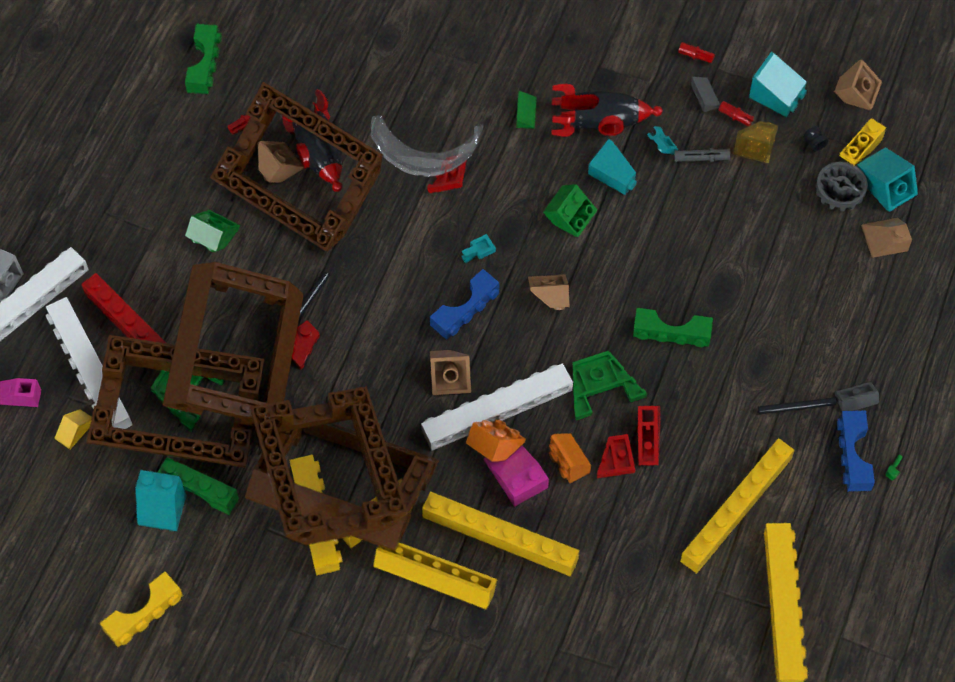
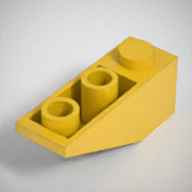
M871 118L842 150L839 156L856 165L883 140L886 127Z

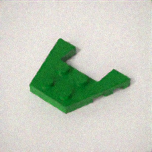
M609 351L572 362L575 420L592 415V409L586 397L619 386L624 387L630 403L647 397L646 391L641 389L637 381L632 376L630 377L624 370V367Z
M164 370L161 371L151 386V391L162 403L169 377V371ZM192 375L190 384L198 386L204 377ZM207 378L220 386L225 382L223 379ZM167 407L189 432L193 431L201 419L198 414Z

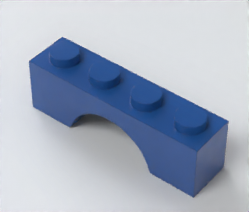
M484 269L470 280L472 296L467 303L459 307L442 305L430 316V326L446 340L450 336L456 335L464 323H469L476 312L482 311L487 302L494 300L498 296L499 282Z
M842 411L840 418L837 419V429L841 430L839 447L843 448V454L841 455V465L845 466L843 483L847 484V491H872L875 483L873 465L863 461L857 455L854 443L865 437L867 433L866 411Z

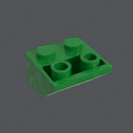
M577 184L562 185L543 213L553 225L575 237H579L597 212V208Z

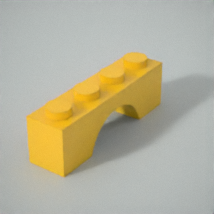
M166 572L149 584L150 599L142 610L132 614H124L116 610L100 623L104 632L117 647L127 644L133 635L138 631L145 630L148 623L154 618L158 619L169 606H174L180 601L183 594Z

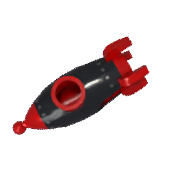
M570 84L552 86V90L565 93L564 96L552 98V105H561L563 109L577 110L562 112L561 115H552V122L561 123V125L565 126L563 129L552 130V135L571 136L574 133L575 127L597 129L603 135L615 136L623 132L624 128L645 120L651 114L660 116L663 112L660 106L651 108L645 102L624 93L602 91L575 93V88Z
M317 89L315 91L317 103L313 102L314 113L329 120L328 101L325 95ZM282 116L285 130L295 134L298 142L296 147L303 167H310L319 177L333 184L332 189L335 192H340L343 188L342 183L339 182L342 172V151L287 117Z

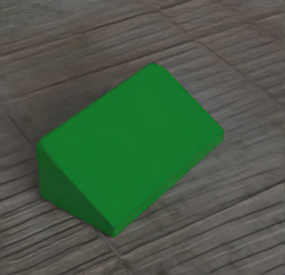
M519 91L517 128L535 129L536 97Z

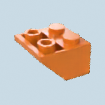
M482 420V422H473L466 444L491 461H505L525 443L526 439L519 435V431L506 426V423L502 420Z
M572 434L551 435L549 456L553 463L557 462L560 467L559 472L564 479L567 478L569 483H572L589 474L591 464Z

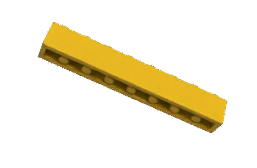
M779 438L682 553L681 562L696 574L791 461L794 453L792 447Z
M431 491L422 508L423 518L568 576L572 575L579 559V550Z
M766 523L764 538L776 682H804L807 679V666H803L806 650L805 646L801 645V639L804 638L803 626H800L799 619H802V608L798 607L800 588L796 587V580H798L799 574L798 568L794 567V561L797 560L796 549H793L792 542H795V531L791 530V523Z

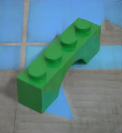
M196 24L194 34L195 47L205 55L201 62L187 69L185 79L187 93L209 94L210 87H213L212 73L216 71L215 58L219 56L218 43H221L222 34L219 33L217 25Z
M637 308L633 337L642 340L654 339L659 342L669 341L680 345L692 344L697 347H709L713 318L694 315L685 325L670 326L659 319L656 310Z
M168 457L157 472L180 476L184 490L198 495L208 502L211 507L230 515L239 499L235 488Z

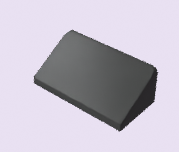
M692 77L691 86L703 112L719 108L720 103L708 78Z
M871 382L835 392L842 411H854L879 403V392Z

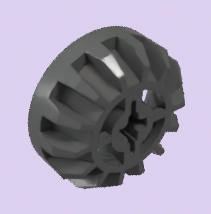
M847 162L831 163L825 166L818 175L816 195L821 197L822 204L828 203L832 210L834 207H839L840 211H845L846 208L852 210L857 204L862 203L866 194V176L853 164ZM827 191L832 193V196L835 198V200L828 196ZM845 198L849 199V200L846 201V202L837 201V200H843V199H845Z

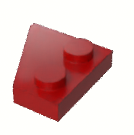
M459 156L447 159L443 167L435 175L437 179L433 185L429 184L427 186L428 192L435 193L461 188L466 158Z
M308 320L297 327L291 359L300 370L303 369L308 355L310 356L313 350V345L320 336L319 332Z
M628 434L608 437L597 472V478L635 473Z

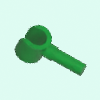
M902 455L897 456L894 463L889 466L885 473L892 481L900 473L896 468L902 459Z

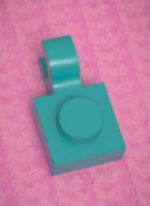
M654 126L656 135L648 133V137L656 142L657 148L662 153L674 154V151L678 150L669 136H665L661 127Z
M487 234L471 241V247L462 251L463 256L461 257L465 263L471 261L476 255L480 260L496 252V247Z

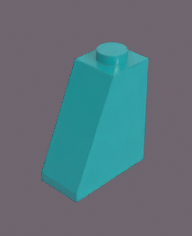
M608 139L589 163L588 174L626 195L636 185V172L613 141Z

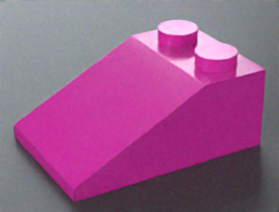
M522 445L505 461H491L486 457L484 458L485 463L514 507L548 488L549 478L539 463Z

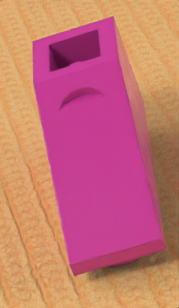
M16 378L0 381V405L38 407L41 388L37 379Z

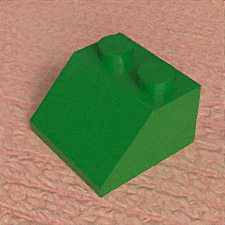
M207 210L191 216L185 236L196 244L206 246V249L209 251L217 252L226 248L239 230L240 225L211 210Z

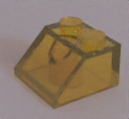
M760 121L738 131L733 155L769 163L778 126Z

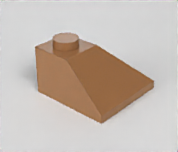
M859 60L839 78L834 92L845 103L872 110L882 81L863 60Z
M260 141L258 143L259 171L263 174L266 181L281 183L304 168L284 142Z
M899 218L862 224L861 227L872 258L907 252L909 250L912 238L907 224Z
M566 275L528 277L530 291L550 308L563 310L565 307H569V285Z
M451 350L430 351L432 394L471 393L469 355Z

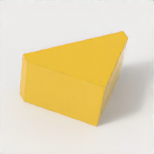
M81 409L65 414L56 433L55 440L71 450L90 428L92 417Z

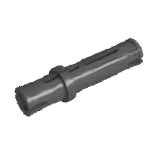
M730 149L675 150L674 157L675 162L730 160Z

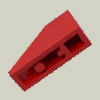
M638 406V465H659L660 406Z

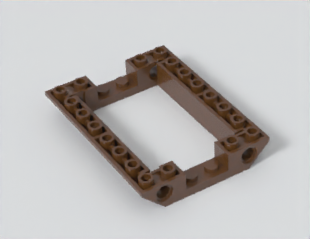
M263 82L246 112L251 118L234 148L227 146L210 178L328 252L345 236L380 174L383 154ZM276 112L356 161H359L356 168H353L348 176L353 181L336 211L329 210L324 219L326 220L324 224L243 174Z
M210 262L192 265L162 406L198 415L207 410L240 418L239 425L255 428L250 406L284 401L303 293L290 281L226 264ZM210 287L224 293L227 292L229 287L264 296L263 303L282 306L263 402L190 384Z
M109 335L102 367L103 377L97 405L93 409L87 444L246 468L253 428L239 425L240 418L235 417L230 437V448L227 444L113 427L126 365L170 372L175 345ZM197 348L192 375L239 382V396L258 401L264 359Z
M367 386L328 393V403L292 409L290 400L250 406L287 538L304 545L362 535L387 530L408 514ZM352 420L377 501L363 502L361 513L325 519L322 510L302 516L279 432Z
M334 423L279 432L285 457L292 445H298L303 430L304 433L362 452L356 432ZM385 441L391 462L408 468L400 484L408 514L387 530L353 537L396 551L410 522L411 510L421 490H426L439 463V459ZM262 453L253 469L245 499L278 510ZM293 483L302 516L322 510L325 519L362 512L361 506Z

